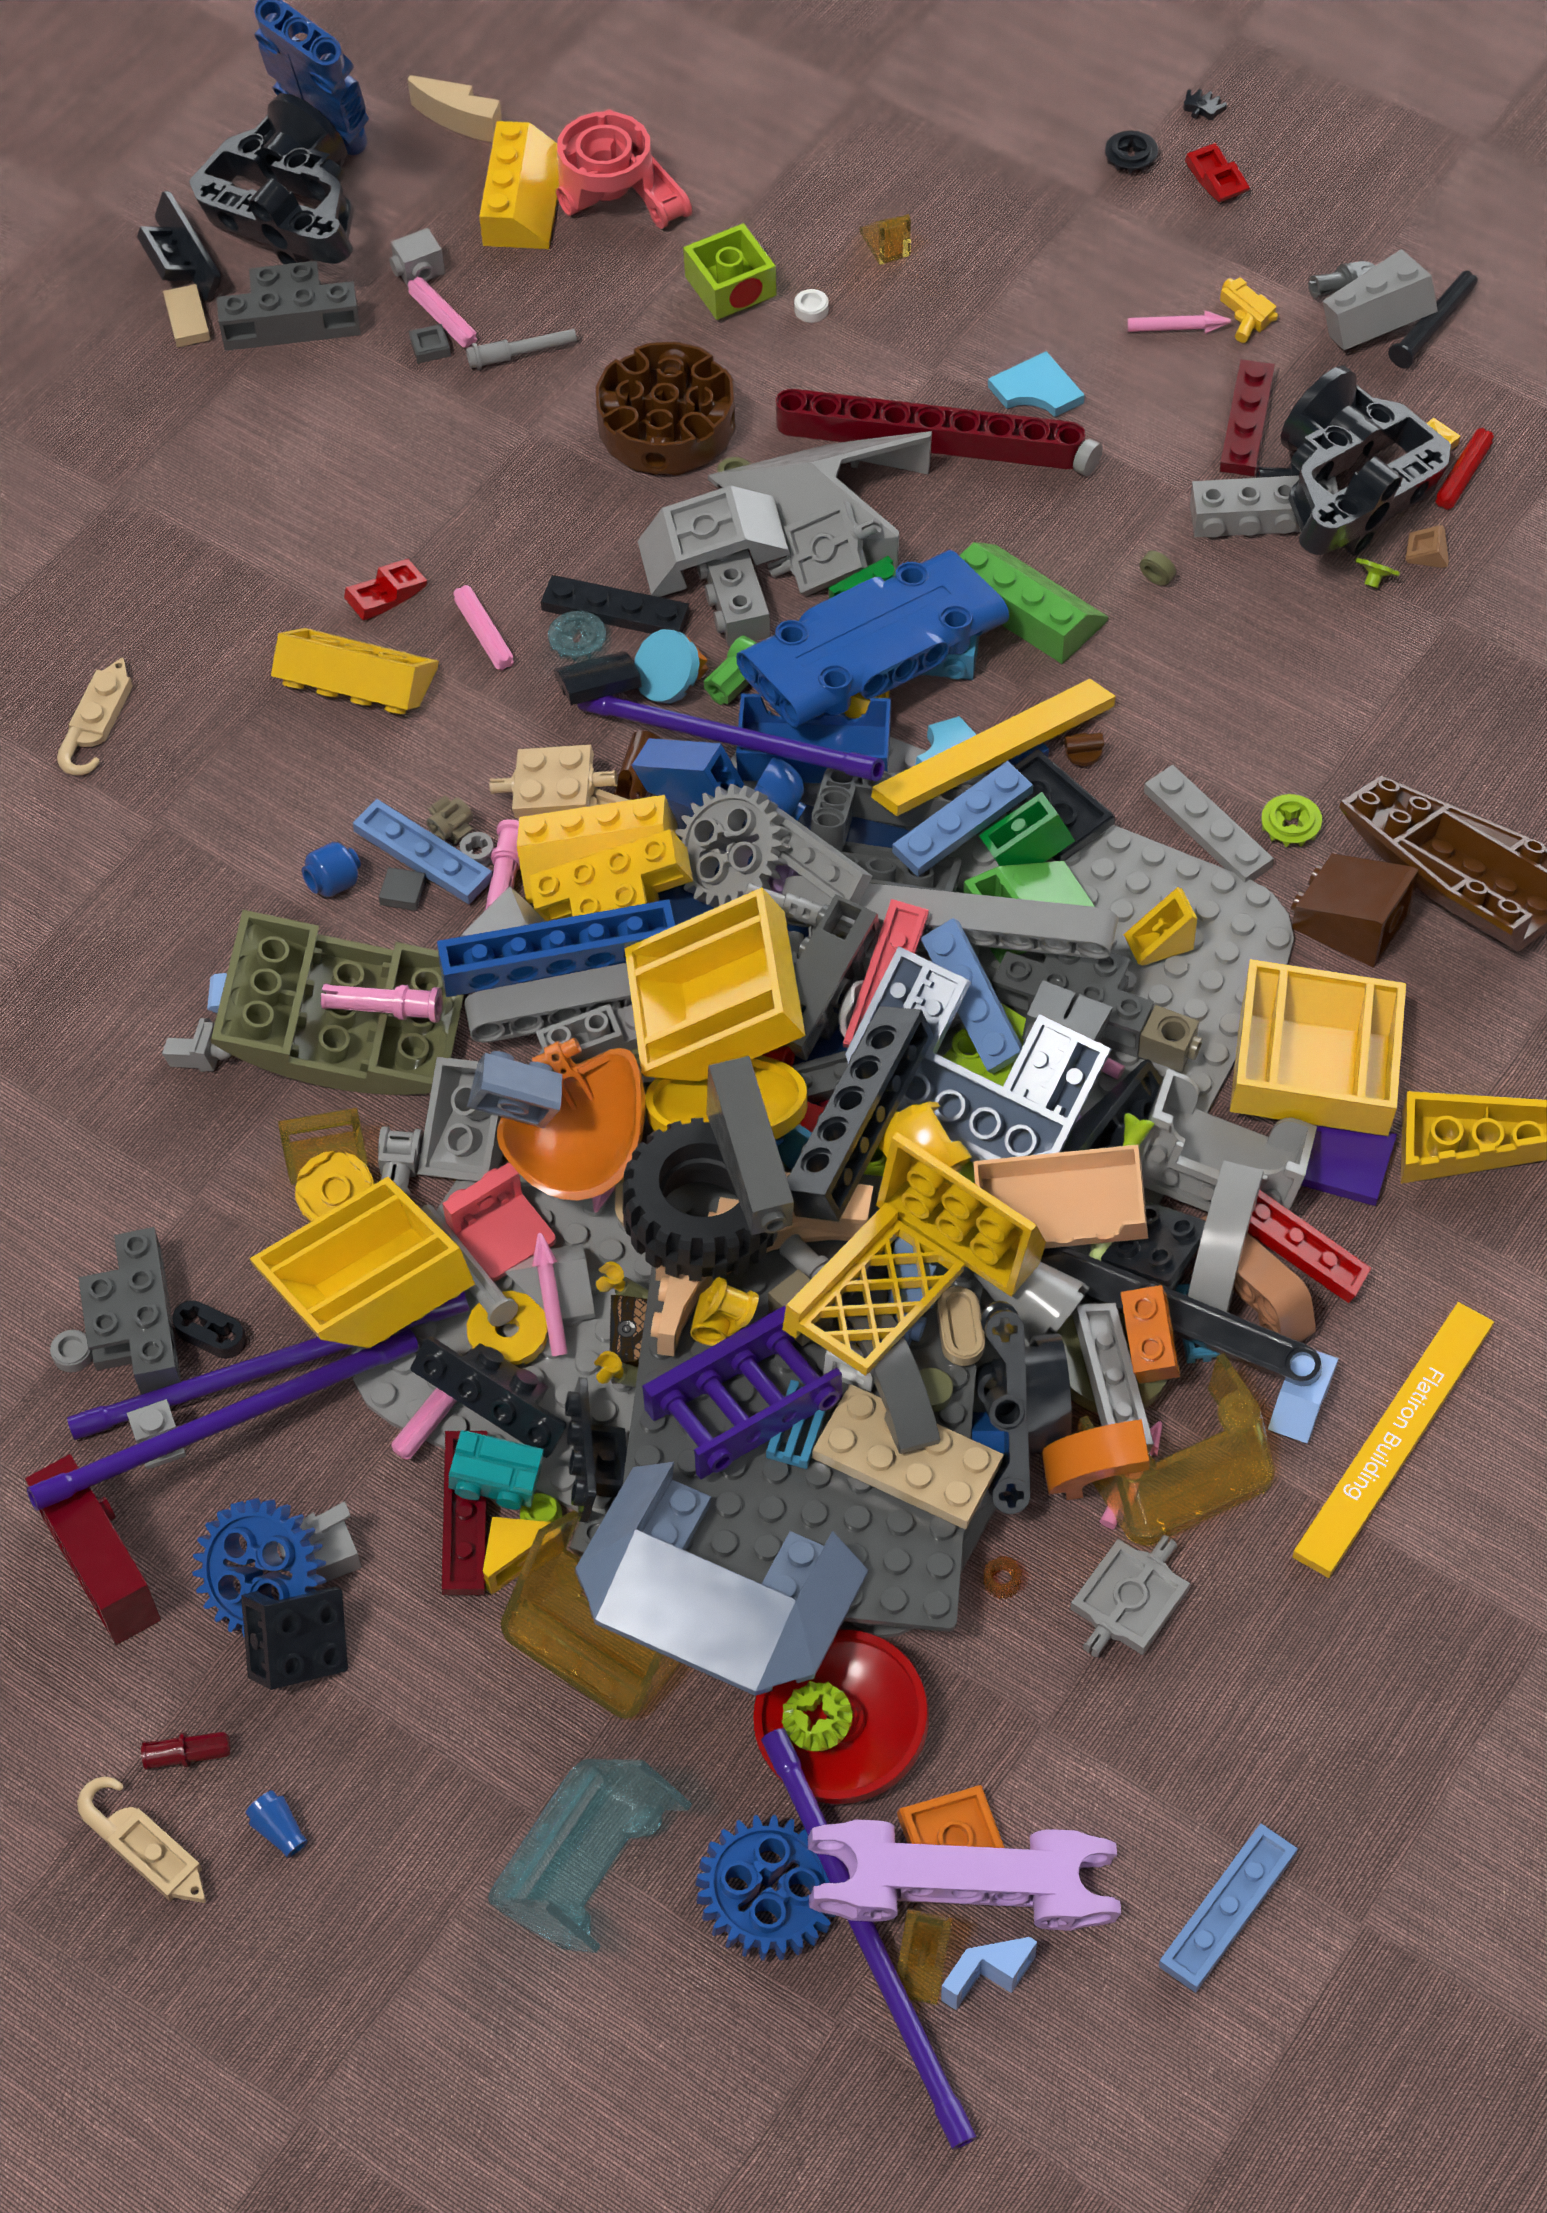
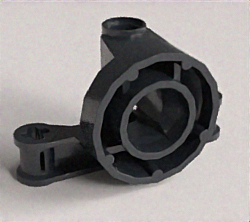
M996 1301L985 1307L981 1313L980 1322L988 1340L1000 1354L1001 1358L993 1359L992 1362L984 1363L977 1368L975 1390L984 1403L991 1423L995 1428L1004 1431L1005 1451L1003 1453V1460L988 1488V1492L992 1496L993 1503L998 1510L1005 1514H1015L1025 1509L1030 1500L1029 1454L1042 1453L1043 1449L1049 1444L1071 1435L1070 1380L1067 1357L1061 1335H1032L1029 1346L1025 1347L1024 1325L1017 1311L1007 1302ZM1001 1318H1007L1009 1323L1004 1325V1331L998 1332L995 1326L1000 1325ZM993 1378V1381L996 1380V1385L989 1392H986L984 1390L985 1384ZM1007 1484H1014L1015 1487L1011 1488L1010 1495L1004 1496L1002 1492L1006 1491Z

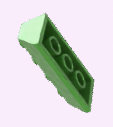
M973 542L959 555L1005 601L1009 611V619L1002 626L1061 664L1108 621L1107 615L995 544Z

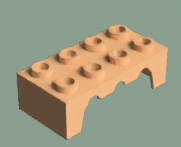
M1138 1145L973 1161L975 1184L1036 1224L1046 1241L1044 1249L1148 1239L1142 1166Z

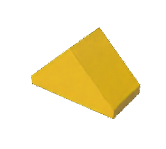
M1177 887L1123 935L1137 963L1143 966L1193 950L1197 917L1183 889Z
M492 1517L483 1568L486 1588L491 1595L560 1547L557 1528L552 1522Z

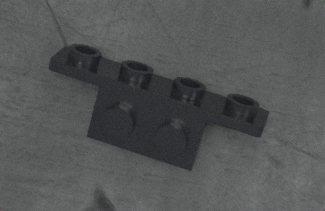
M163 191L155 212V219L160 227L140 226L137 239L162 280L193 281L197 285V289L205 301H212L216 289L221 282L220 271L215 266L170 191Z
M429 1336L424 1340L410 1367L413 1373L523 1444L544 1449L543 1457L548 1458L553 1453L567 1428L566 1422L538 1405L549 1387L540 1382L532 1372L520 1369L504 1359L503 1355L492 1347H486L479 1343L463 1357L434 1337Z
M578 1377L575 1391H568L565 1402V1416L571 1417L567 1431V1445L573 1446L569 1461V1474L574 1475L576 1478L572 1486L571 1504L578 1506L579 1522L588 1523L596 1496L616 1498L623 1486L627 1446L625 1428L591 1424L587 1378Z

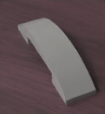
M1223 1161L1206 1218L1188 1297L1229 1313L1234 1293L1233 1287L1252 1212L1255 1210L1264 1170Z

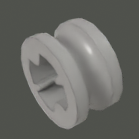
M472 832L462 838L460 842V851L486 868L492 864L491 853L494 849V844L489 835L483 832ZM481 847L482 853L474 854L473 848Z

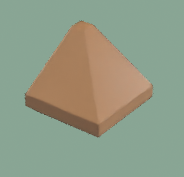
M1443 525L1409 533L1405 559L1407 563L1439 568L1448 567L1446 534Z

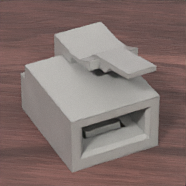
M345 1501L318 1516H315L314 1512L303 1519L300 1526L302 1530L314 1527L315 1532L309 1538L311 1544L321 1543L323 1545L314 1555L315 1559L326 1561L325 1566L316 1569V1574L325 1578L326 1582L362 1568L357 1550L344 1521L351 1517ZM278 1543V1548L284 1560V1547L280 1543Z

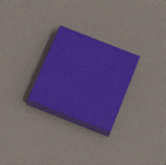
M1315 1125L1317 1126L1316 1134L1301 1186L1376 1206L1397 1134L1389 1132L1388 1136Z

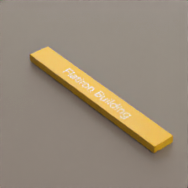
M1457 1302L1294 1549L1292 1558L1327 1578L1331 1577L1492 1330L1493 1320Z

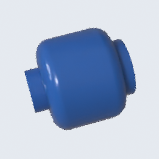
M335 841L308 853L304 861L305 866L302 867L301 871L306 885L314 894L319 893L324 897H331L356 884L358 879L357 869L361 867V863L357 853L352 848L347 849L343 844Z

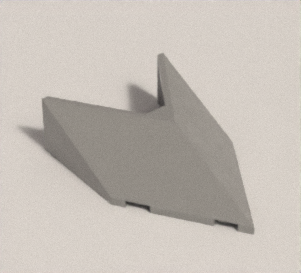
M932 431L826 444L708 475V480L716 487L721 486L724 488L731 485L773 496L782 527L845 500L851 504L855 522L858 525L872 518H876L880 523L881 532L863 539V551L867 566L889 556L893 560L896 573L899 554V531L837 479L841 464L851 462V467L858 468L860 461L929 474Z

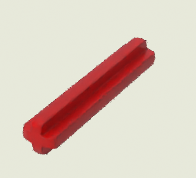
M1479 428L1475 431L1436 495L1435 503L1438 507H1443L1446 510L1454 507L1493 443L1494 435L1491 431H1486L1484 428Z

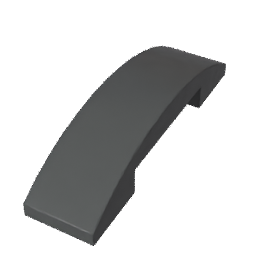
M879 1300V1301L872 1302V1304H881V1303H882L880 1300ZM891 1314L874 1315L877 1329L894 1328L897 1326ZM867 1315L845 1317L847 1330L869 1329ZM903 1336L870 1371L886 1408L884 1419L899 1454L940 1443L936 1420L925 1385ZM872 1340L851 1341L853 1345L860 1348L865 1359L873 1351Z

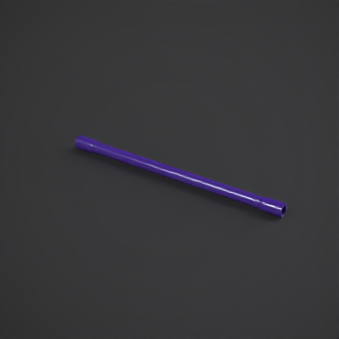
M612 695L577 704L578 708L582 711L602 716L619 717L822 766L871 781H879L884 774L885 765L884 761L880 758L855 752L846 753L631 702L615 698Z
M464 1291L458 1297L448 1300L427 1313L422 1319L412 1322L397 1332L470 1311ZM316 1337L108 1406H99L68 1416L69 1428L74 1440H78L129 1421L128 1412L167 1399L169 1407L354 1347V1345L320 1340Z
M410 1329L396 1333L371 1348L363 1349L69 1473H61L27 1487L29 1500L36 1511L72 1497L76 1492L376 1366L386 1365L413 1354L419 1350L417 1339Z
M785 1728L769 1732L761 1741L777 1775L781 1777L809 1836L812 1828L828 1824L801 1769L800 1759ZM817 1854L830 1883H842L850 1879L848 1868L843 1861L835 1856ZM848 1920L934 2104L935 2114L951 2149L956 2150L970 2144L977 2139V2136L960 2100L956 2098L874 1922Z

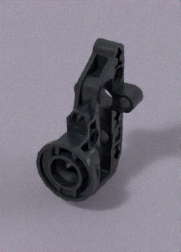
M280 93L274 97L268 104L267 116L256 128L227 138L189 181L194 195L210 223L224 230L271 245L282 264L309 262L310 259L337 264L345 261L353 252L349 235L354 208L349 199L343 195V188L340 184L345 179L341 166L347 160V149L342 137L333 124L319 110L299 97ZM239 175L264 184L258 191L254 189L248 191L235 187L231 181ZM293 193L322 203L316 209L300 205Z
M1344 365L1332 368L1306 390L1290 412L1280 435L1281 444L1294 452L1291 464L1300 471L1299 480L1291 488L1288 497L1301 530L1299 536L1300 545L1306 551L1315 555H1323L1340 547L1345 548L1353 556L1358 555L1369 545L1380 524L1420 502L1435 490L1449 463L1451 444L1448 440L1405 405L1371 397L1357 385L1356 374ZM1394 443L1408 452L1389 464H1385L1378 457H1373L1362 467L1358 474L1354 473L1348 487L1335 494L1329 493L1317 483L1323 479L1327 481L1351 468L1362 449H1364L1362 454L1367 458Z

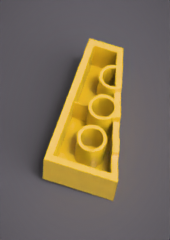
M1407 1091L1402 1110L1401 1184L1547 1160V1100Z

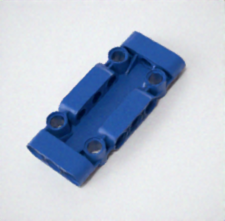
M258 0L254 13L259 28L255 32L254 37L259 42L258 48L267 74L277 80L272 87L275 94H292L305 100L319 110L333 124L344 141L348 155H357L363 152L367 146L364 126L369 121V117L365 113L366 106L359 82L349 75L355 66L342 53L340 43L283 0ZM305 33L308 36L305 40L301 41L295 35Z
M947 550L922 563H902L897 567L895 576L886 581L881 577H874L811 607L801 616L799 621L787 620L781 622L775 629V635L738 652L736 660L743 677L791 727L796 728L824 713L831 715L844 713L851 705V696L860 693L866 699L875 698L935 668L945 660L948 654L964 653L970 646L971 636H980L1006 623L1009 619V611L1002 597L956 552Z

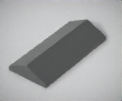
M846 841L842 854L872 875L869 882L871 884L956 892L962 867L961 858L946 856L917 877L892 853V848Z

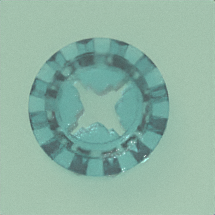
M571 611L560 615L551 623L548 629V640L551 650H556L560 658L571 656L576 661L579 656H586L590 659L594 651L602 650V644L606 640V629L603 622L594 614L585 611ZM577 629H580L582 637L578 643H574L572 638L577 633Z

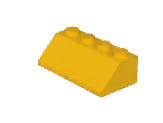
M496 122L479 215L483 246L550 249L558 201L556 189L559 187L557 143L529 122Z
M301 628L278 633L271 676L283 679L282 684L287 687L303 689L304 685L316 687V693L320 695L338 697V693L351 696L350 701L356 704L371 706L372 702L384 704V710L388 712L406 714V710L420 707L438 669L439 661L308 628Z
M660 795L519 817L517 851L526 901L529 904L533 903L529 875L669 829L675 833L678 824L666 796Z

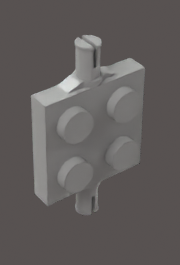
M845 500L782 527L790 554L778 561L769 563L768 568L772 569L769 572L776 578L791 571L796 577L800 594L805 596L834 585L868 567L863 551V539L881 532L880 523L876 518H872L858 525L855 522L851 504Z
M1163 1535L1151 1553L1136 1550L1120 1539H1117L1071 1602L1070 1610L1091 1622L1096 1628L1087 1642L1083 1644V1648L1088 1654L1092 1650L1091 1655L1098 1657L1110 1638L1121 1641L1141 1655L1148 1649L1190 1588V1583L1174 1574L1165 1563L1173 1550L1177 1548V1543L1172 1538L1168 1543L1169 1536Z

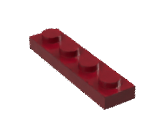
M1240 359L1219 472L1255 477L1275 364Z
M445 1431L442 1595H485L483 1568L486 1556L487 1497L480 1496L478 1500H468L456 1495L454 1489H449V1471L461 1431ZM469 1431L487 1436V1431Z

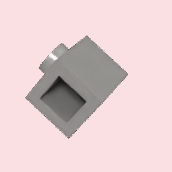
M428 228L391 241L393 256L389 257L391 269L396 277H402L406 285L410 280H414L417 277H422L425 281L445 274L442 249Z

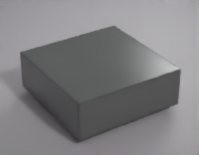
M442 324L409 331V338L417 364L451 356Z
M388 867L379 894L380 905L417 911L426 884L425 873Z

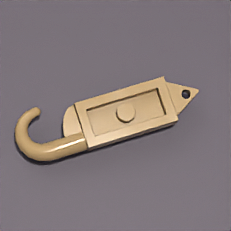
M120 658L103 671L96 670L69 723V731L58 750L57 761L59 767L65 773L73 776H82L93 771L99 764L100 760L97 757L93 758L86 765H75L71 762V758L77 746L93 747L106 741L133 687L131 678L127 676L124 658Z
M105 1776L95 1778L83 1787L77 1800L78 1813L83 1821L100 1835L118 1855L170 1902L174 1898L200 1903L206 1902L199 1875L202 1871L200 1863L139 1808L128 1807L116 1811L107 1818L94 1806L93 1797L96 1792L103 1788H113L121 1791L123 1784L120 1781ZM195 1890H199L198 1894H192Z

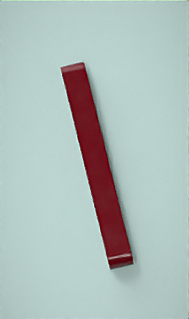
M786 389L781 391L776 397V427L782 434L793 437L848 442L932 431L931 453L1059 469H1074L1075 455L1086 437L1084 428L1080 424L1070 421L801 389Z

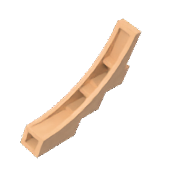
M857 1185L839 1222L796 1217L793 1212L792 1226H787L778 1231L773 1246L768 1247L767 1252L779 1249L786 1239L794 1234H798L804 1242L825 1240L849 1241L869 1220L873 1186ZM720 1197L717 1213L709 1212L708 1217L729 1211L739 1203V1200ZM660 1266L658 1269L656 1268V1281H661L658 1301L664 1302L662 1313L654 1312L651 1337L658 1338L657 1354L674 1357L682 1330L697 1305L700 1293L711 1286L713 1277H702V1281H690L688 1275L680 1274L679 1278L665 1274V1267Z

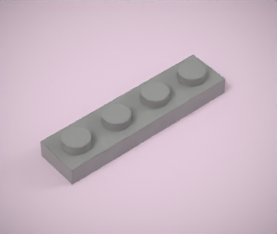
M1171 765L1144 784V793L1220 865L1234 872L1244 883L1249 879L1255 880L1273 867L1274 858L1174 765Z
M777 807L776 812L785 816V820L779 826L788 829L790 832L781 838V842L790 845V849L781 851L779 857L785 859L789 867L831 898H834L835 894L859 904L872 875Z
M1116 1303L1077 1305L1072 1315L1101 1426L1142 1419L1147 1450L1150 1453L1154 1443L1136 1377L1133 1373L1132 1362Z

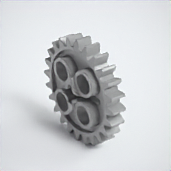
M730 784L728 791L718 786L715 789V798L707 793L702 794L704 805L699 806L692 803L691 807L695 814L692 817L686 815L681 817L687 824L686 829H677L675 831L678 836L682 837V842L688 849L693 877L692 882L685 884L684 890L694 894V899L714 908L743 896L748 883L771 890L767 880L770 877L780 879L781 876L775 870L776 865L787 864L785 859L779 857L780 852L790 849V845L781 842V838L790 832L788 829L779 826L785 820V816L776 812L778 805L768 800L767 795L759 791L755 792L754 789L745 785L743 788ZM747 818L746 826L742 829V824ZM714 829L713 836L709 840V835L711 831ZM753 854L752 862L747 866L748 859ZM720 865L718 873L714 876L716 868Z

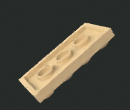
M849 1384L814 1446L812 1458L966 1530L995 1477L1004 1454L937 1424L940 1436L939 1444L899 1454L884 1419L886 1408L882 1399Z

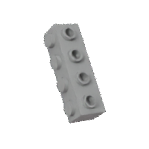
M1299 476L1192 481L1190 511L1194 538L1301 532L1288 500L1289 492L1299 480ZM1336 477L1327 481L1323 479L1317 482L1331 494L1338 492Z
M748 549L697 565L700 579L706 578L708 583L705 585L708 605H715L716 612H713L717 633L724 632L727 645L731 646L742 635L749 637L753 641L769 638V612Z

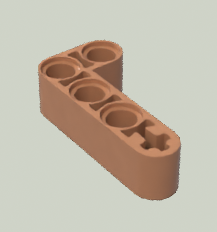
M1205 1215L1204 1217H1202V1218H1200V1219H1203V1220L1206 1221L1207 1215ZM1247 1233L1233 1287L1234 1292L1258 1312L1261 1327L1298 1342L1305 1340L1316 1332L1312 1298L1307 1286L1293 1271ZM1199 1248L1193 1255L1195 1258H1197Z

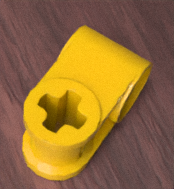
M721 1277L716 1278L711 1286L700 1293L690 1330L691 1337L701 1344L713 1346L735 1334L741 1328L746 1327L756 1311L759 1300L758 1293L751 1290L745 1293L727 1285V1280Z

